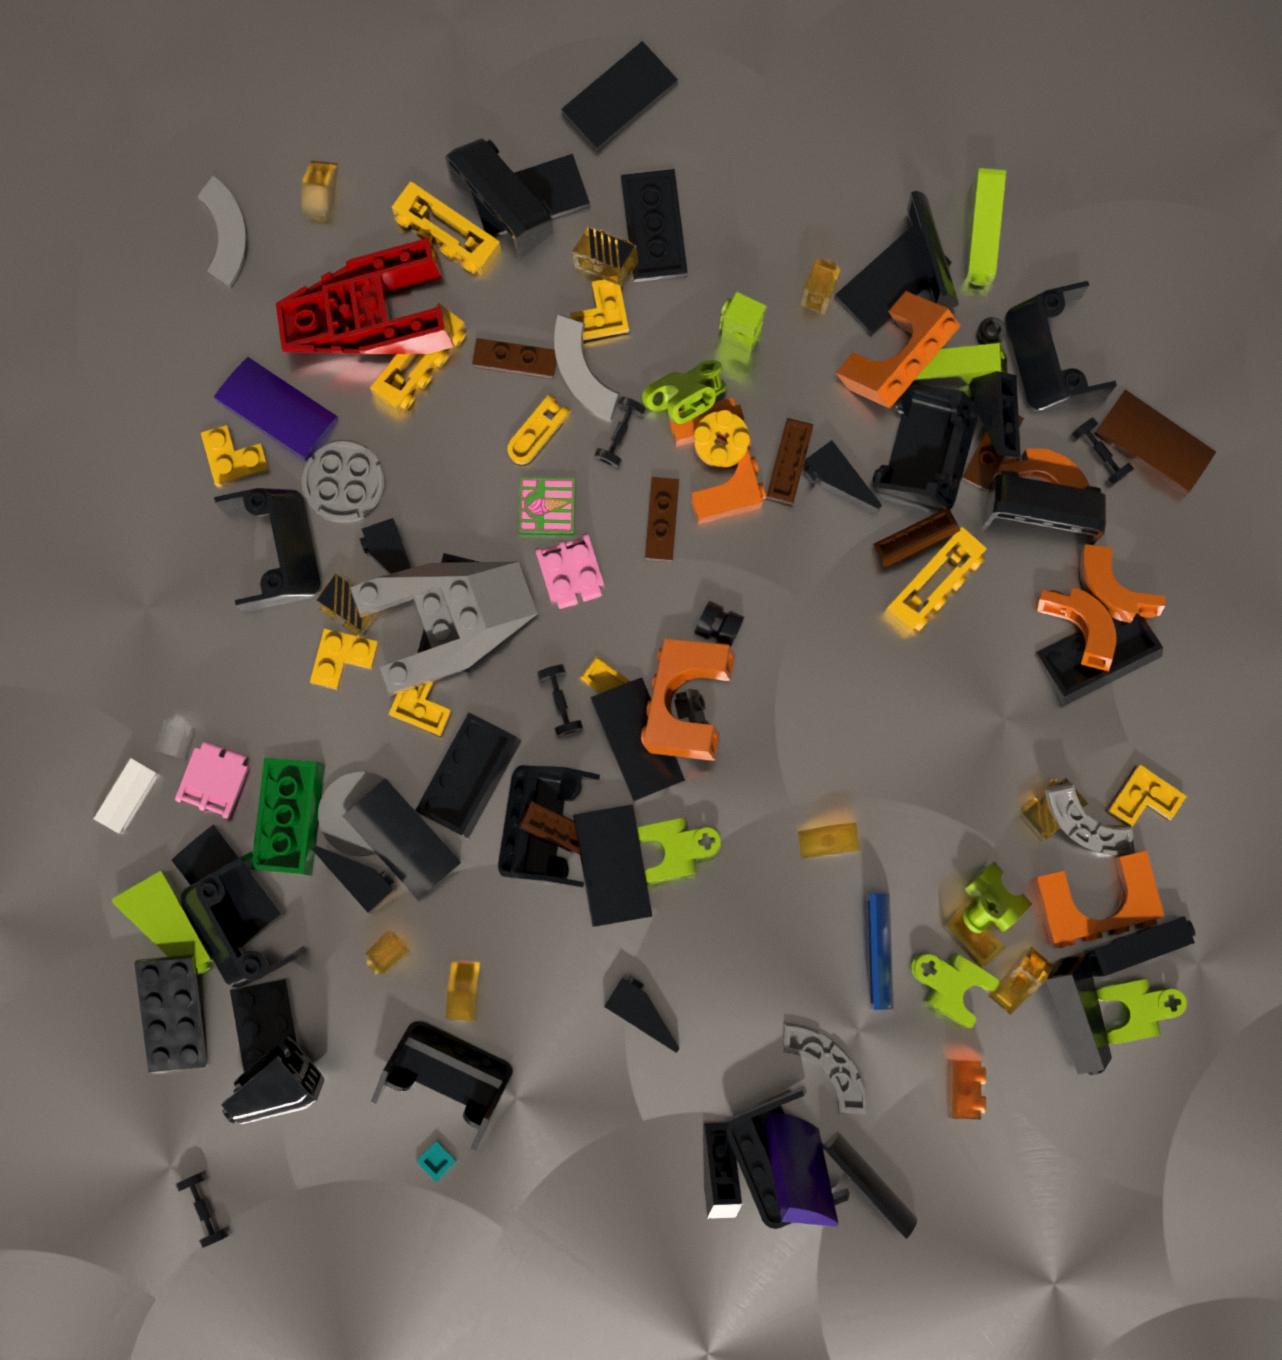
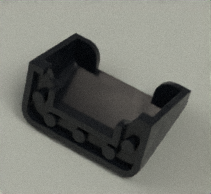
M911 384L894 403L902 418L889 465L883 464L879 469L875 470L873 487L879 492L940 509L948 507L952 509L956 501L971 446L978 412L974 402L964 391Z
M287 1035L235 1079L234 1094L223 1101L221 1106L224 1109L222 1112L232 1124L237 1122L242 1125L307 1109L317 1101L325 1080L313 1062L293 1039Z

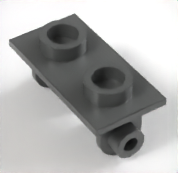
M687 689L686 692L675 694L676 699L674 703L678 719L688 717L690 723L710 725L705 719L703 711L705 709L704 698L698 690Z

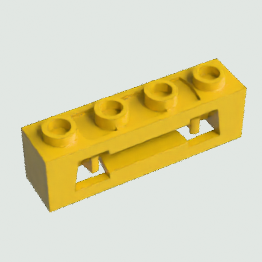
M411 181L392 205L395 216L394 220L404 228L410 226L416 230V234L420 239L430 238L433 243L439 246L438 249L442 254L450 259L454 256L462 262L461 266L472 274L477 272L483 276L501 251L500 241ZM427 208L433 212L434 218L467 239L464 243L466 249L461 247L460 241L426 219L429 215Z
M438 303L434 308L441 306L450 323L453 344L457 347L466 336L465 323ZM451 348L426 354L408 376L410 380L405 383V378L402 375L419 354H396L371 385L372 394L398 414L402 409L407 410L414 402V394L418 389H424L431 381V373L437 366L440 368L449 358L448 352Z
M961 527L960 531L944 545L887 607L885 612L909 634L914 628L919 632L930 620L926 615L933 608L938 611L947 602L946 593L951 588L957 591L967 580L963 575L969 568L975 571L985 560L982 554L987 548L965 528ZM954 546H955V548H956L957 550H956L955 553H953L952 556L948 559V557H947L946 555H947V554L954 548ZM965 558L966 562L959 568L957 564ZM948 559L957 567L924 602L926 606L919 613L915 610L923 601L915 594ZM911 593H913L915 596L907 603V605L903 603L907 599V597Z

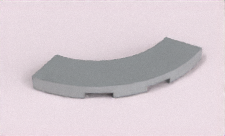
M213 175L197 195L198 200L212 213L218 230L217 251L207 271L231 288L245 260L246 226L235 198L229 189Z
M558 314L554 332V348L558 367L564 381L583 405L599 416L612 420L620 393L603 384L591 372L586 362L583 346V334L586 323Z
M1066 783L1044 788L1046 800L1053 818L1072 840L1085 848L1106 855H1128L1135 853L1132 826L1128 824L1106 825L1092 819L1080 804L1074 784Z
M784 1024L783 1052L805 1057L825 1072L835 1089L839 1113L868 1114V1101L863 1080L845 1051L835 1042L817 1031L798 1025Z

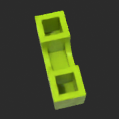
M736 292L733 299L728 298L721 311L722 316L719 327L722 330L721 340L751 353L763 329L764 322L762 320L767 306Z

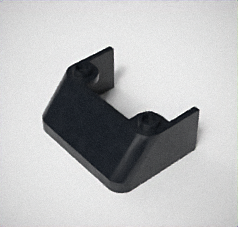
M481 138L453 149L445 156L450 181L456 184L462 179L514 239L516 256L519 260L523 259L553 234L552 219L550 217L552 210L545 201L541 200L539 202L500 158L498 148L490 139L485 141Z
M1088 281L1046 290L1013 306L1004 317V325L1025 404L1033 412L1041 413L1108 397L1117 386L1114 380L1088 387L1086 376L1082 371L1075 368L1061 370L1047 319L1059 316L1065 308V302L1081 299L1089 287Z
M1002 471V474L996 475L989 485L982 523L983 528H988L995 517L1087 534V545H1094L1105 534L1106 495L1101 493V489L1098 487L1086 486L1082 489L1018 477L1019 474L1013 471Z
M254 488L214 497L215 503L222 511L245 507L253 516H270L280 568L268 570L263 574L260 581L262 594L235 600V605L243 613L309 599L319 594L322 589V580L306 502L300 492L294 489Z
M520 765L514 770L511 778L498 861V870L501 876L583 888L584 882L567 879L569 867L565 858L556 856L558 846L519 828V824L530 801H534L563 815L564 802L573 801L580 794L582 779L599 780L600 774L556 766Z
M252 851L186 887L181 894V903L224 981L229 986L235 988L242 987L268 975L297 959L307 951L302 946L271 964L268 963L265 956L260 952L250 951L244 953L217 903L224 898L226 893V887L220 875L254 857Z
M417 1021L408 1026L384 1067L371 1102L377 1103L386 1086L401 1092L410 1090L415 1082L466 1105L463 1118L467 1124L478 1129L470 1148L476 1151L510 1081L513 1069L507 1061L427 1023Z
M805 1086L767 1101L733 1118L727 1126V1137L761 1219L766 1226L773 1229L782 1228L791 1224V1222H781L764 1124L771 1112L785 1114L782 1105L805 1096L807 1092ZM848 1188L833 1194L835 1205L848 1201L850 1195Z

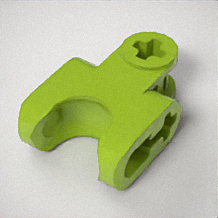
M708 360L698 364L695 368L684 374L679 372L669 373L643 390L642 400L644 406L654 412L668 409L670 419L678 424L690 421L709 410L715 403L716 397L726 392V382L721 380L719 374L723 370L721 362ZM657 392H662L663 396L653 402L654 395ZM679 408H682L683 410H682V412L679 414V413H678V412H679Z
M686 818L637 828L639 841H656L665 849L664 860L658 866L645 870L647 883H656L697 874L695 860L711 857L721 847V838L718 832L709 827L689 831ZM704 835H708L710 839H715V843L711 844V849L706 850L703 845L699 846V842L703 841Z
M995 861L983 869L964 888L974 900L963 910L962 918L971 931L979 934L985 931L992 922L1002 932L1006 931L1032 905L1023 893L1020 896H1014L1006 890L1001 881V875L1004 871Z
M954 953L948 964L932 954H920L911 963L912 975L932 989L925 1001L966 1028L972 1029L977 1018L966 1009L963 1003L965 991L974 985L980 986L985 990L995 991L1000 984L997 978L957 953ZM931 962L929 967L932 969V973H925L923 975L922 963Z
M1148 978L1107 985L1096 989L1098 1000L1105 1002L1119 1001L1126 1010L1125 1021L1120 1026L1108 1029L1106 1032L1108 1043L1120 1044L1161 1035L1158 1021L1178 1017L1185 1012L1187 1007V999L1181 991L1171 988L1151 991ZM1169 997L1176 1000V1004L1172 1005V1010L1164 1005V1002L1168 1001Z

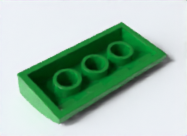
M264 758L251 870L312 876L314 851L312 849L316 844L318 808L321 800L325 764L314 761Z

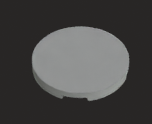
M337 440L327 443V445L318 449L308 458L302 472L301 484L304 497L319 516L332 522L350 523L366 517L378 506L384 494L385 475L380 461L366 446L350 440Z
M352 772L339 777L325 790L319 803L318 821L324 837L334 848L352 856L376 854L342 815L384 778L370 772Z

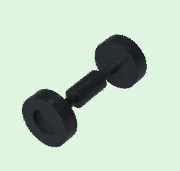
M621 397L618 406L626 411L623 421H619L611 437L613 442L609 450L597 448L593 456L599 462L613 468H619L622 461L613 452L617 444H621L629 427L627 423L631 414L643 417L646 411L644 405L628 397Z
M1092 417L1078 427L1071 435L1076 441L1085 435L1094 444L1092 448L1104 463L1107 461L1115 471L1107 479L1114 486L1130 474L1134 467L1130 462L1121 469L1111 458L1113 457L1112 453L1102 441L1098 442L1090 432L1098 425V422Z
M564 664L551 666L537 672L539 681L551 679L557 711H561L564 724L554 728L556 737L572 734L583 729L581 720L569 722L566 709H568L563 690L559 689L556 677L566 673Z
M200 1172L176 1183L178 1192L190 1187L195 1199L193 1204L200 1221H204L209 1233L208 1236L199 1240L201 1247L204 1248L228 1237L229 1234L226 1228L214 1232L209 1220L211 1214L204 1198H200L195 1184L206 1180L203 1172Z

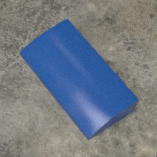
M870 893L867 895L871 1009H894L890 895Z

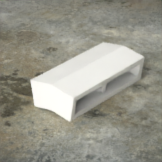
M129 757L92 818L123 835L159 774Z

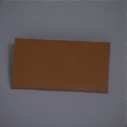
M1126 389L1094 433L1098 438L1184 497L1192 490L1216 453L1215 450Z

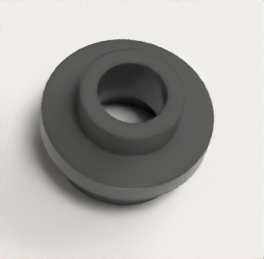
M995 317L984 319L978 327V336L986 344L1001 342L1006 333L1003 322ZM993 328L996 331V335L990 336L987 333V329Z

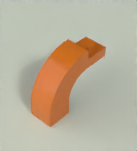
M1026 449L1021 455L1022 461H1020V458L1007 459L1003 461V464L997 470V475L1002 474V471H1013L1019 474L1018 477L1035 476L1050 483L1082 489L1089 486L1085 475L1074 462L1064 455L1048 449Z
M1084 545L1079 561V574L1083 589L1102 603L1112 618L1131 623L1136 613L1145 618L1160 616L1165 608L1166 596L1137 593L1124 588L1118 583L1112 571L1113 548Z
M1072 587L1070 596H1066L1056 590L1047 591L1042 589L1037 612L1064 618L1075 623L1083 632L1086 642L1081 664L1109 671L1116 647V629L1112 617L1104 605L1089 593Z

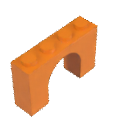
M907 291L888 311L900 329L912 334L907 346L897 355L883 361H873L853 352L835 372L848 390L889 409L960 328V324L949 308Z
M732 397L715 402L709 410L683 424H678L669 417L675 445L680 446L694 442V433L698 423L710 413L728 410L744 420L741 405H735L734 398ZM716 434V440H720L725 444H728L727 434ZM748 449L743 459L737 463V470L731 479L722 485L691 493V502L698 525L762 508V499H766V493L763 483H757L755 473L759 472L755 456L750 457Z
M664 639L663 648H660L658 651V673L654 674L652 680L653 698L649 700L647 705V716L649 717L647 727L643 728L641 734V741L649 753L715 761L720 733L715 726L683 722L674 718L671 712V702L676 690L689 680L707 678L730 681L735 653L729 645Z
M1147 851L1114 858L1122 888V898L1117 910L1103 920L1088 918L1076 908L1071 897L1065 870L1032 878L1049 944L1058 943V947L1063 948L1075 945L1074 939L1084 936L1087 942L1103 938L1102 932L1112 930L1113 935L1129 932V926L1140 923L1141 928L1157 925L1156 919L1165 916Z

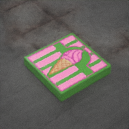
M520 477L518 532L523 534H574L575 478Z

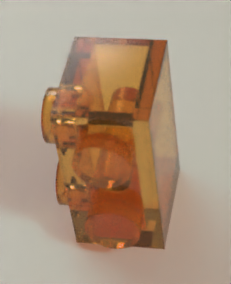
M948 1059L949 1118L981 1120V1113L986 1112V1097L981 1096V1084L986 1083V1067H981L982 1061Z

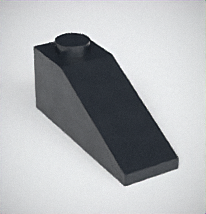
M996 371L973 378L974 406L996 453L1016 458L1021 457L1017 375Z
M833 440L805 459V469L803 471L812 483L816 481L821 488L873 514L880 511L881 503Z
M394 518L362 528L364 537L359 539L364 553L370 552L373 560L388 574L411 568Z
M318 846L312 849L367 913L372 914L396 892L392 887L396 882L385 870L380 873L374 868Z
M631 976L628 980L622 978L604 1007L677 1053L680 1048L649 996L642 990L644 984Z
M704 1123L703 1125L704 1192L707 1218L736 1217L742 1206L737 1159L726 1132L729 1123Z

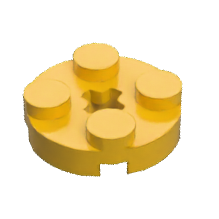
M728 410L713 412L705 416L698 423L694 433V446L700 459L708 465L722 466V468L731 467L740 462L745 456L750 442L749 431L744 421ZM716 434H727L728 444L725 446L722 443L717 445L714 442L717 439Z

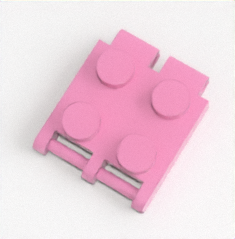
M588 533L582 534L583 537L568 542H564V540L559 541L558 545L541 550L539 547L535 549L551 602L557 600L559 609L578 604L576 594L581 593L583 602L602 596L599 587L604 586V582Z
M203 741L200 749L194 748L175 801L180 803L185 801L199 806V810L205 811L207 809L223 815L222 818L229 820L249 767L244 766L247 756L227 749L224 758H222L223 747ZM185 793L202 798V800L199 801L194 798L185 796ZM209 801H210V802H213V803H215V804L224 806V807H226V808H225V810H224V809L218 808V807H216V806L210 805V804H208V803H209Z

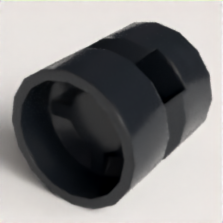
M709 600L694 633L705 639L713 637L716 644H724L731 647L745 617L733 611L726 613L723 606ZM716 618L723 620L718 630L712 628Z

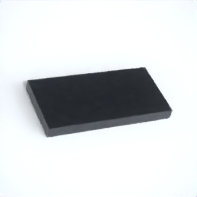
M641 41L561 109V112L592 147L598 151L678 84V79L651 49Z
M573 154L514 172L539 202L543 200L552 210L551 219L590 206ZM471 191L484 231L494 238L507 234L508 232Z
M675 169L621 175L629 244L635 245L630 253L633 282L688 276Z
M912 226L835 294L836 300L871 336L893 318L888 311L906 291L918 295L929 285ZM945 255V258H946V261H947V264H948V267H949V266H951L952 262H951V261L949 260V258Z

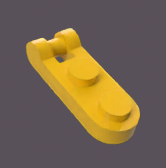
M551 394L546 396L510 440L507 451L509 458L514 463L520 465L529 463L571 414L572 411L566 406L562 407L556 402L557 399ZM551 411L555 414V417L550 420L545 416L546 412Z

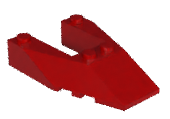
M430 238L352 258L346 261V266L334 273L329 271L322 275L321 281L309 288L304 286L276 302L282 351L342 354H428L454 347L450 323L441 306L392 320L389 318L386 293L442 278L439 257Z

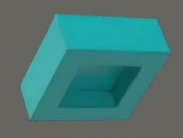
M437 1140L416 1162L436 1182L457 1160Z

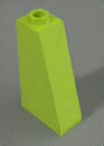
M979 168L971 185L965 281H972L974 285L983 286L992 283L996 276L1006 170Z
M1000 343L944 348L935 355L911 384L923 386L973 385V378L996 371L1008 373L1007 356Z
M161 870L111 899L113 904L168 957L194 954L196 976L211 968L209 963L213 962V959L181 903V896L166 871Z

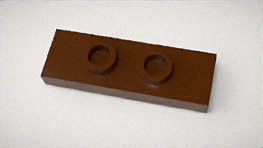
M476 338L472 366L554 379L557 360L554 349Z
M1019 416V427L1024 420L1021 416ZM985 432L962 477V480L985 492L1004 458V455L996 453L987 432Z
M787 418L767 499L793 505L814 424Z
M652 477L645 560L673 562L679 479Z
M948 507L873 545L884 567H887L959 532L960 528Z
M530 801L519 824V828L580 857L574 821L534 801Z

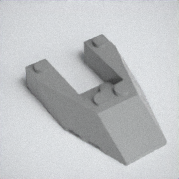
M519 561L428 563L350 587L360 618L413 599L431 646L429 650L379 667L389 697L468 669L538 614Z

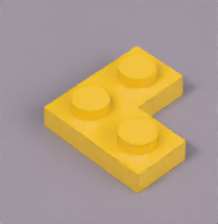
M619 277L593 281L592 288L596 308L570 313V318L586 323L583 341L629 332Z
M228 425L201 432L213 480L217 487L270 472L261 443L235 450Z
M324 628L310 683L338 690L345 663L372 670L379 642Z
M432 681L398 693L388 715L441 737L452 711L427 700L434 683Z
M1139 764L1107 811L1132 827L1147 805L1171 820L1187 796Z

